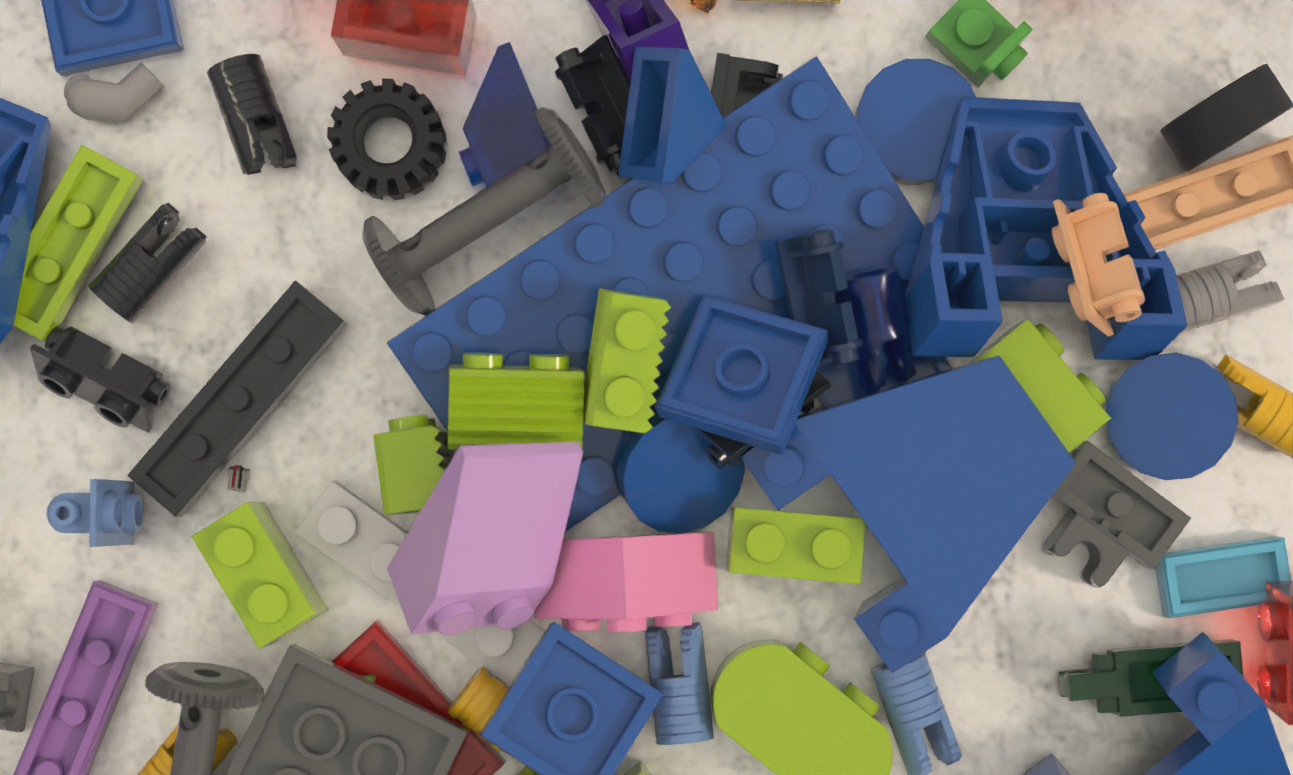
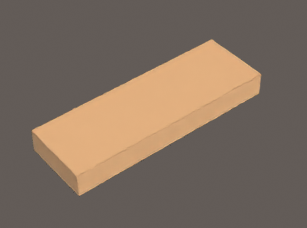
M1293 135L1123 195L1127 202L1137 201L1146 217L1140 225L1155 250L1293 203Z

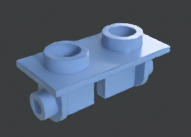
M90 479V493H63L54 497L47 508V520L50 526L60 533H89V547L134 545V532H139L143 523V501L140 494H135L134 481Z

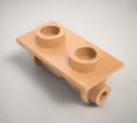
M1097 193L1083 199V208L1073 212L1060 199L1053 201L1059 225L1052 227V236L1058 253L1065 263L1070 262L1075 282L1068 285L1071 304L1081 321L1088 320L1105 335H1114L1110 318L1114 316L1117 322L1134 320L1142 314L1140 305L1145 301L1132 257L1127 254L1109 262L1106 259V255L1129 247L1119 215L1118 205L1115 202L1109 201L1107 194Z

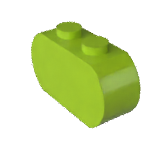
M777 640L752 641L733 650L718 667L711 686V706L719 729L776 775H889L892 767L893 748L889 732L886 727L873 717L880 706L851 682L843 691H840L825 679L823 674L830 665L803 643L799 642L791 651Z

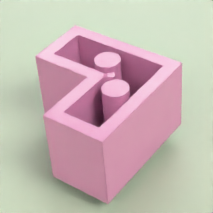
M714 532L563 539L553 585L535 609V619H561L562 627L568 631L601 629L600 620H607V632L647 630L646 618L653 617V625L655 627L692 625V613L718 610Z

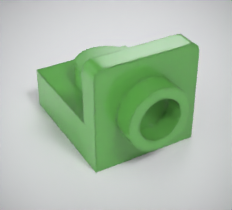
M958 0L928 31L925 38L979 88L992 74L1003 81L1028 55V52L1020 45L1033 29L1025 21L1015 28L987 0Z

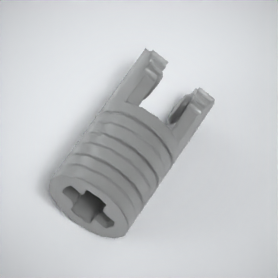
M1260 250L1176 275L1188 325L1181 333L1273 306L1285 300L1276 281L1264 282L1261 285L1257 284L1241 290L1236 289L1235 283L1243 279L1252 278L1267 266Z

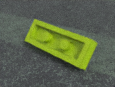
M81 144L31 231L14 320L15 327L44 342L53 328L56 326L60 327L141 185L142 177Z

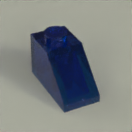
M510 42L497 47L462 128L470 147L458 151L472 187L481 183H485L486 187H488L525 162L539 157L552 146L537 120L535 111L538 109Z

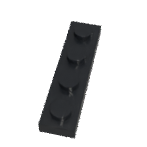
M295 280L127 476L172 515L182 517L348 323Z

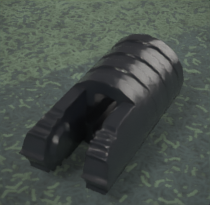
M259 54L238 55L225 59L209 68L207 75L242 173L247 175L261 173L265 163V155L260 145L261 140L274 168L296 167L297 156L261 56Z
M169 202L161 205L121 251L88 285L90 290L100 300L130 323H134L206 243L207 236L197 227L194 229L187 227L185 231H181L176 236L174 241L167 245L158 257L153 255L166 241L169 234L174 232L175 227L178 226V222L181 220L178 215L179 211Z

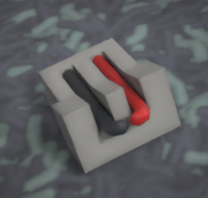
M241 465L228 468V490L244 492L250 469H245Z

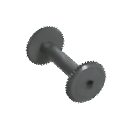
M541 107L535 111L537 120L548 141L551 143V147L539 157L525 162L426 225L412 238L400 242L392 231L389 230L388 226L375 216H371L364 221L362 238L375 267L391 291L411 312L427 315L435 310L430 290L421 276L424 271L443 262L544 198L557 186L573 179L594 208L603 205L606 192L596 168L573 131L554 110Z
M202 662L167 663L159 666L147 675L145 689H148L147 691H150V694H155L160 699H166V701H173V703H180L182 705L170 775H211L222 710L246 709V707L251 708V706L262 703L264 689L255 677L235 668Z

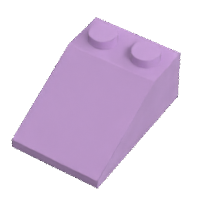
M579 442L470 445L458 448L387 567L411 634L439 632L442 635H454L469 628L488 626L511 629L526 623L532 618L535 609L553 585L583 456Z

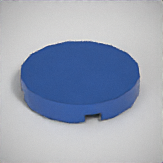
M904 59L883 68L866 85L855 111V117L894 180L903 184H922L923 182H933L938 179L957 106L961 98L976 96L970 83L953 67L932 59Z
M1178 352L1152 355L1127 368L1112 387L1105 410L1111 418L1107 422L1108 436L1120 457L1140 473L1163 480L1193 478L1215 466L1232 446L1239 424L1236 396L1225 376L1205 360Z
M656 413L648 419V422L653 427L646 433L633 432L627 440L629 446L625 450L623 459L620 456L616 470L620 494L638 520L658 532L681 534L705 528L725 514L739 494L745 472L744 462L741 459V463L735 467L727 464L722 469L717 468L709 460L705 452V448L712 444L694 427L659 417Z

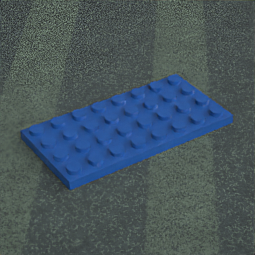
M817 56L811 58L724 116L723 119L727 126L673 183L639 179L628 180L607 194L603 205L594 208L592 205L387 341V345L447 432L449 364L463 365V353L503 354V365L529 366V355L531 354L568 355L569 367H580L584 371L585 378L599 288L656 296L666 300L671 307L664 313L669 322L662 326L667 335L660 342L665 348L658 353L663 362L656 366L661 375L654 379L659 388L651 393L656 399V402L650 406L654 414L657 413L655 406L704 294L791 319L775 242L824 229L833 230L835 242L842 241L843 249H840L848 288L842 290L844 302L851 301L857 334L901 303H905L904 298L924 226ZM583 421V456L565 532L621 495L616 470L620 456L623 459L625 450L629 446L627 440L633 431L591 426Z

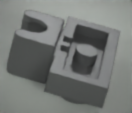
M1083 441L1071 455L1076 464L1051 496L1068 509L1070 513H1065L1045 540L1043 551L1048 555L1064 557L1070 553L1074 546L1082 542L1088 549L1089 559L1081 571V579L1084 583L1094 588H1100L1111 579L1127 555L1131 556L1145 568L1155 569L1188 524L1191 517L1092 443Z

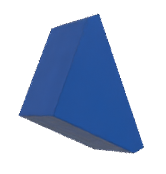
M635 46L618 177L673 183L727 125L690 50Z

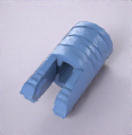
M700 622L686 625L681 630L680 645L682 648L683 674L673 675L672 656L667 630H664L662 627H647L645 639L650 685L663 693V696L653 710L656 744L676 745L713 739L703 629Z
M924 652L893 673H891L884 662L872 668L871 673L907 774L927 775L932 772V764L927 755L928 750L920 731L921 728H924L938 761H942L947 766L959 761L962 754L926 653Z

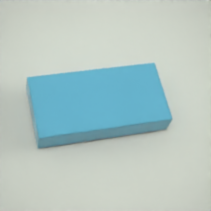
M1276 536L1166 552L1155 567L1162 614L1166 618L1293 600V586L1285 537Z

